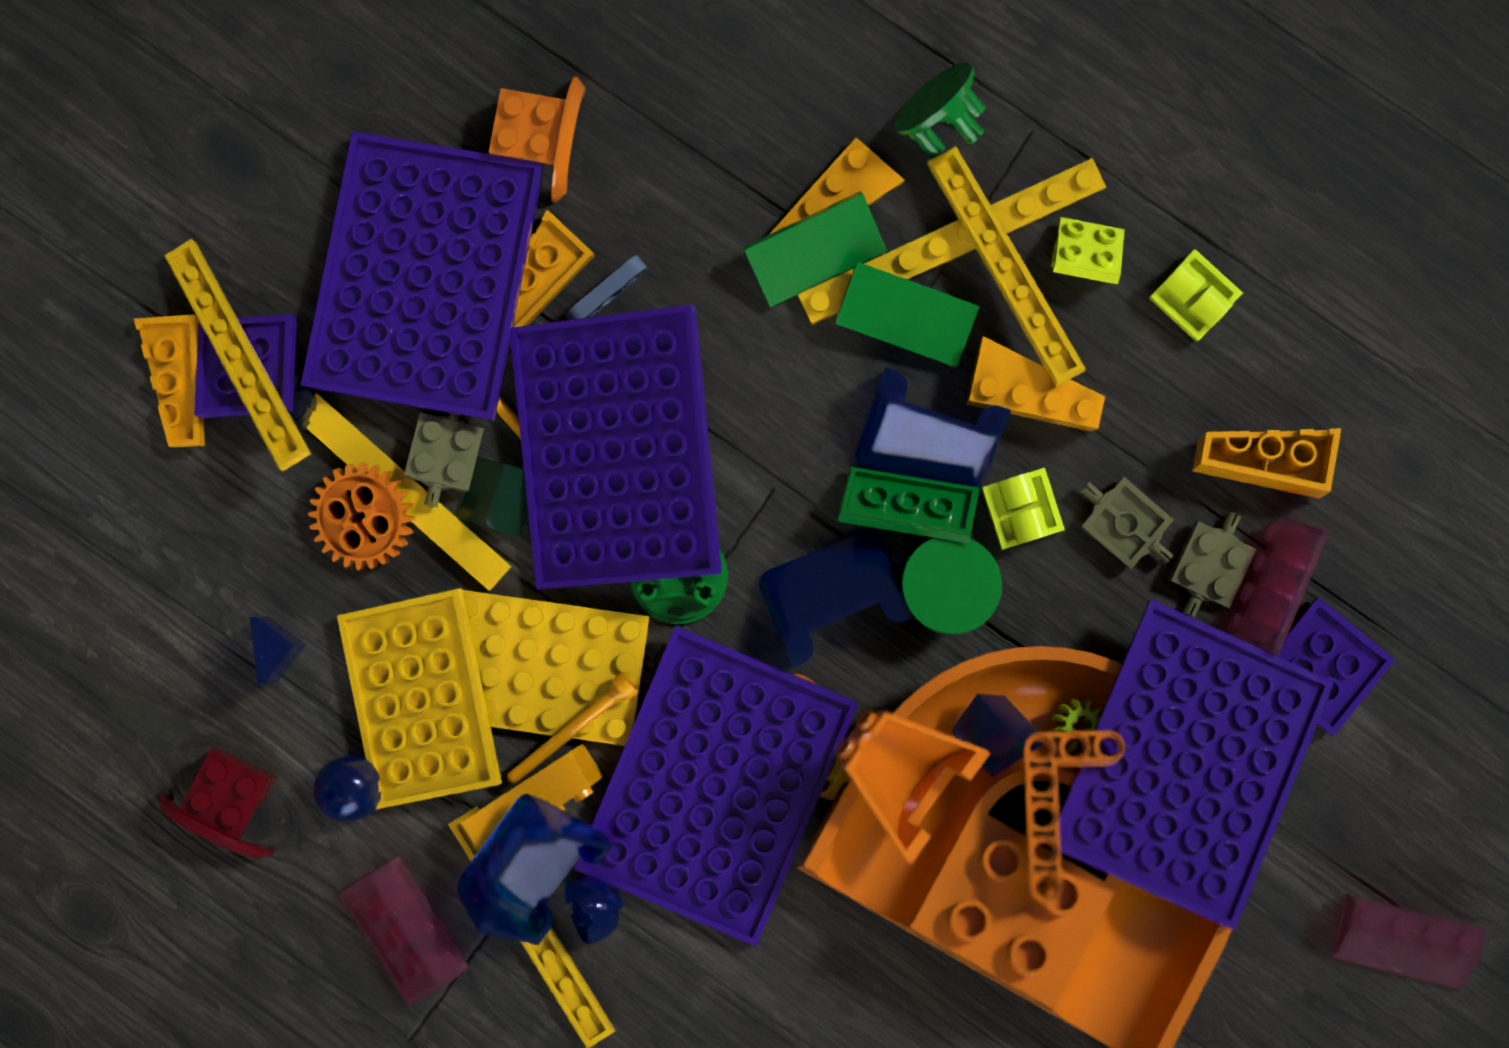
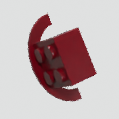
M220 747L210 749L181 807L174 803V799L162 793L157 795L160 808L168 818L210 842L255 859L275 853L274 850L262 844L251 843L241 838L256 808L263 806L277 776Z

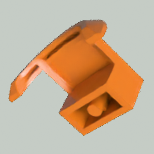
M577 76L572 78L566 100L503 88L500 89L489 154L554 166L551 191L552 203H557L567 192L573 137L581 101L586 90Z

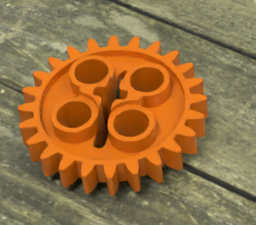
M366 463L358 464L357 470L354 464L345 465V472L341 468L333 470L334 477L329 475L323 478L326 486L321 485L315 488V491L321 497L310 499V503L315 505L317 510L309 512L308 516L317 518V523L312 524L309 528L319 530L320 532L314 541L324 540L326 544L322 552L334 551L332 556L333 562L344 557L343 564L346 568L351 566L354 561L357 570L365 568L366 563L370 569L378 567V561L382 565L390 562L389 555L393 558L400 555L397 546L405 547L408 545V542L402 536L413 533V530L407 527L406 523L415 520V517L406 514V510L412 508L414 504L404 503L403 500L409 494V491L399 492L397 490L402 481L399 479L390 482L391 471H386L379 475V465L372 466L369 472ZM364 486L370 488L373 493L371 502L366 501L363 497ZM348 490L351 491V497L347 494ZM337 501L341 502L345 507L344 517L338 515L335 510ZM364 512L366 517L360 521L358 515ZM379 516L385 517L388 521L387 531L381 530L378 526ZM352 530L360 535L361 541L359 546L351 541L350 533ZM372 536L376 538V542L372 541Z

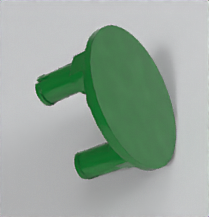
M962 62L945 69L923 85L907 101L895 119L894 129L898 134L908 135L912 140L914 139L930 159L939 156L945 150V144L930 128L938 122L953 124L968 144L978 140L975 136L976 134L982 136L984 133V129L974 120L986 108V105L970 89L974 81V67L968 62Z
M933 538L918 547L909 558L903 573L902 591L908 609L922 625L938 633L957 635L980 627L992 616L1000 601L1002 579L995 559L978 542L970 539L969 543Z
M720 550L722 574L630 582L633 594L639 605L657 620L669 624L696 622L710 614L724 596L728 581V570L724 555Z

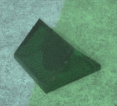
M477 456L468 493L465 492L457 518L521 537L528 514L524 470Z

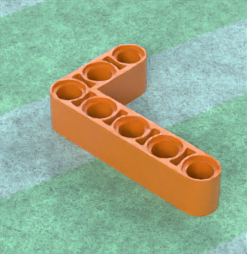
M1042 732L1031 735L1025 742L1023 760L1029 892L1033 900L1039 904L1046 905L1054 902L1062 889L1057 767L1114 765L1119 761L1125 748L1122 737L1116 732ZM1106 740L1113 742L1116 745L1117 754L1111 757L1104 756L1099 751V743ZM1071 741L1077 742L1081 745L1083 754L1076 758L1070 757L1066 754L1064 745ZM1036 742H1041L1047 746L1049 754L1045 758H1036L1031 754L1030 746ZM1037 776H1044L1050 782V789L1043 793L1035 791L1031 784L1032 779ZM1038 810H1045L1051 815L1052 823L1047 827H1039L1033 821V814ZM1040 844L1050 846L1053 850V858L1047 862L1038 860L1034 854L1035 847ZM1045 878L1053 882L1055 886L1053 895L1044 897L1037 892L1036 882L1040 879Z

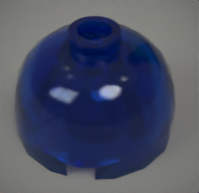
M346 755L332 759L319 770L314 780L313 795L315 802L322 813L332 820L351 822L365 818L376 810L381 799V792H378V781H381L380 776L372 763L361 756Z
M594 877L576 879L564 884L566 904L571 903L573 914H570L582 942L590 946L609 937L617 928L620 919L619 909L623 908V901L618 890H611L605 881Z

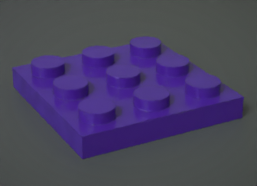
M292 314L237 318L289 413L293 412L296 317ZM199 322L194 415L198 418L249 415Z
M1315 597L1271 652V654L1334 682L1317 723L1330 736H1334L1395 661L1393 657L1319 597Z

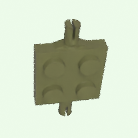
M421 412L419 414L404 477L418 480L428 486L424 503L427 507L430 506L432 495H434L431 508H438L441 490L454 489L466 493L469 491L484 428L466 424L459 419L460 415L447 413V416L439 417Z
M1122 477L1115 487L1105 494L1100 492L1090 481L1080 491L1095 504L1091 514L1080 527L1129 570L1143 556L1150 552L1164 565L1174 556L1173 553L1159 543L1163 532L1174 519L1128 479Z
M1228 512L1221 529L1212 528L1200 521H1195L1168 581L1183 587L1190 594L1182 613L1195 618L1202 601H1212L1224 608H1230L1257 550L1241 542L1233 535L1242 518L1241 516Z

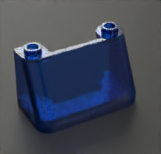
M525 793L514 802L459 879L457 893L478 932L539 945L553 924L552 913L546 902L580 857L588 863H599L613 845L607 836L597 828L541 797Z

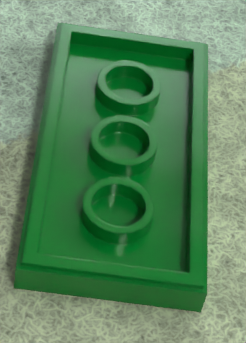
M861 191L743 247L769 307L855 267L856 261L864 263L887 251Z
M856 261L834 323L957 368L980 306Z
M850 467L838 522L969 543L979 488Z

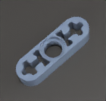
M637 255L632 257L575 304L565 314V317L568 320L593 317L640 278L648 267Z

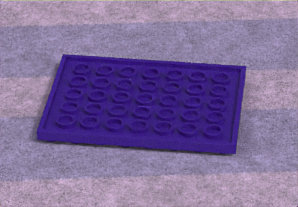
M352 131L301 386L495 421L510 345L511 329L514 324L544 171L543 163Z
M695 305L512 327L510 340L536 589L722 574Z
M1150 599L1146 604L1094 731H1113L1119 734L1124 741V752L1119 761L1114 765L1078 767L1059 812L1060 852L1223 927L1235 930L1334 682ZM1106 740L1099 743V751L1104 756L1111 757L1117 754V748L1113 742Z
M676 625L574 870L757 946L824 787L826 778L835 761L837 747L845 737L859 702Z

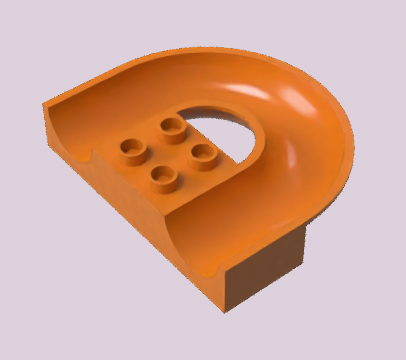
M1036 646L1011 648L988 653L964 661L942 672L915 691L896 709L893 715L983 748L990 754L971 781L954 774L917 827L923 829L931 837L913 863H909L901 856L856 785L849 778L848 782L843 783L796 868L1109 1048H1173L1224 949L1231 930L1109 874L1102 881L1062 857L1061 893L1054 902L1046 905L1039 904L1033 900L1029 892L1027 837L987 815L991 807L1001 796L1009 790L1024 784L1023 751L1027 739L1035 733L1051 732V729L1060 727L1059 724L1052 721V717L1054 715H1062L1059 710L1062 704H1066L1071 708V700L1078 699L1081 708L1086 700H1090L1092 702L1091 712L1099 707L1103 710L1121 663L1089 652L1069 648ZM1079 719L1077 723L1073 724L1075 732L1086 730L1085 723L1080 724L1081 720ZM1036 742L1030 746V752L1036 758H1045L1049 754L1047 746L1041 742ZM1069 743L1064 745V750L1068 756L1074 758L1081 756L1078 746L1073 754H1068L1067 748ZM1057 767V782L1071 786L1078 767ZM1037 776L1031 782L1048 781V779L1044 776ZM1041 845L1035 847L1034 854L1038 860L1047 862L1053 858L1052 851ZM1044 878L1036 882V890L1041 896L1049 897L1054 894L1055 886L1052 881Z

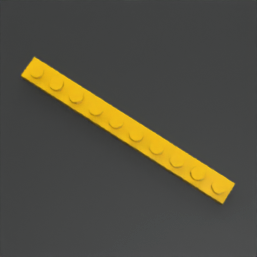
M1092 158L996 202L991 207L1006 233L1010 234L1105 190L1106 185ZM957 220L864 264L910 280L976 248L961 222ZM853 269L798 294V298L811 325L838 313Z

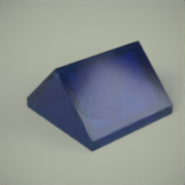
M250 617L258 684L278 682L306 644L271 617Z
M977 694L952 728V734L957 739L983 748L990 753L981 766L991 777H994L1022 759L1025 742L1031 735L1039 733L1005 695ZM1036 742L1030 746V752H1033L1034 750H1036L1044 744L1041 742Z

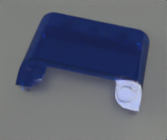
M885 367L856 449L858 464L863 469L978 487L980 493L1011 410L997 405L989 406L980 413L976 426L904 402L908 388L906 378L900 372Z
M870 531L859 532L772 568L762 575L759 582L761 594L792 667L805 663L812 656L814 646L809 634L810 631L877 603L880 604L884 615L893 622H904L914 617L906 605L902 584L880 538Z

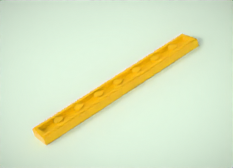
M955 146L927 161L930 171L1055 387L1085 372L1086 368L957 147Z
M190 239L164 255L277 467L281 471H285L309 456L311 453L197 243Z
M316 393L317 406L315 412L312 411V415L309 418L310 424L307 429L347 465L354 464L356 470L358 464L366 463L368 472L375 465H379V475L386 471H391L390 482L399 479L402 481L397 490L399 492L409 491V494L403 500L404 503L414 504L412 508L406 510V514L415 517V520L411 522L487 590L491 591L512 566L440 502H438V508H431L433 496L430 506H425L427 491L414 479L404 477L405 471Z
M476 806L448 825L584 1046L590 1048L614 1033L615 1028L505 850L495 856L492 851L481 856L466 833L461 822L479 811L478 806Z

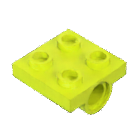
M1061 217L1051 261L1053 272L1118 285L1121 276L1125 229Z
M1194 249L1149 299L1191 338L1198 342L1227 313L1243 292Z
M1045 468L981 488L1001 550L1065 530Z

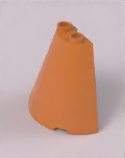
M870 710L863 712L859 716L855 729L848 738L838 745L836 754L841 757L842 766L901 856L911 864L931 837L917 826L954 774H957L971 781L990 754L983 748L884 711L872 713Z

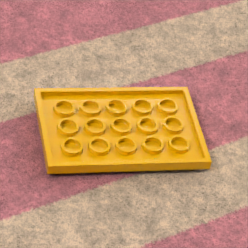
M462 588L337 615L376 809L502 784Z
M462 590L490 727L554 736L610 690L609 686L613 684L612 679L621 672H624L632 680L639 691L650 616ZM639 692L630 700L624 699L622 702L619 700L577 733L573 739L625 746L635 723Z

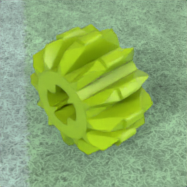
M1078 699L1071 700V708L1066 704H1062L1059 707L1062 715H1054L1052 717V721L1059 724L1060 727L1051 729V732H1075L1073 724L1077 723L1078 719L1081 720L1080 724L1085 723L1086 730L1084 731H1094L1098 721L1097 716L1101 714L1102 709L1099 707L1091 712L1092 702L1090 700H1086L1081 708ZM1074 741L1068 742V754H1073L1077 746L1080 754H1083V749L1079 743Z

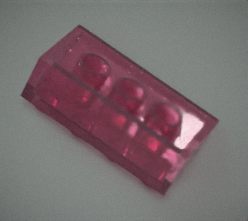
M1281 518L1276 523L1272 522L1265 535V540L1269 542L1264 553L1260 552L1253 564L1252 570L1256 571L1252 583L1247 582L1240 596V600L1243 601L1239 614L1236 612L1233 614L1228 624L1227 630L1231 632V636L1273 655H1279L1327 540L1329 531L1288 518Z
M399 856L339 894L409 1006L441 989L469 969L462 952L454 945L446 932L444 924L435 915L428 903L427 897L420 891L411 877L409 869L402 863Z
M1347 893L1332 957L1462 990L1480 961L1487 929L1475 924Z

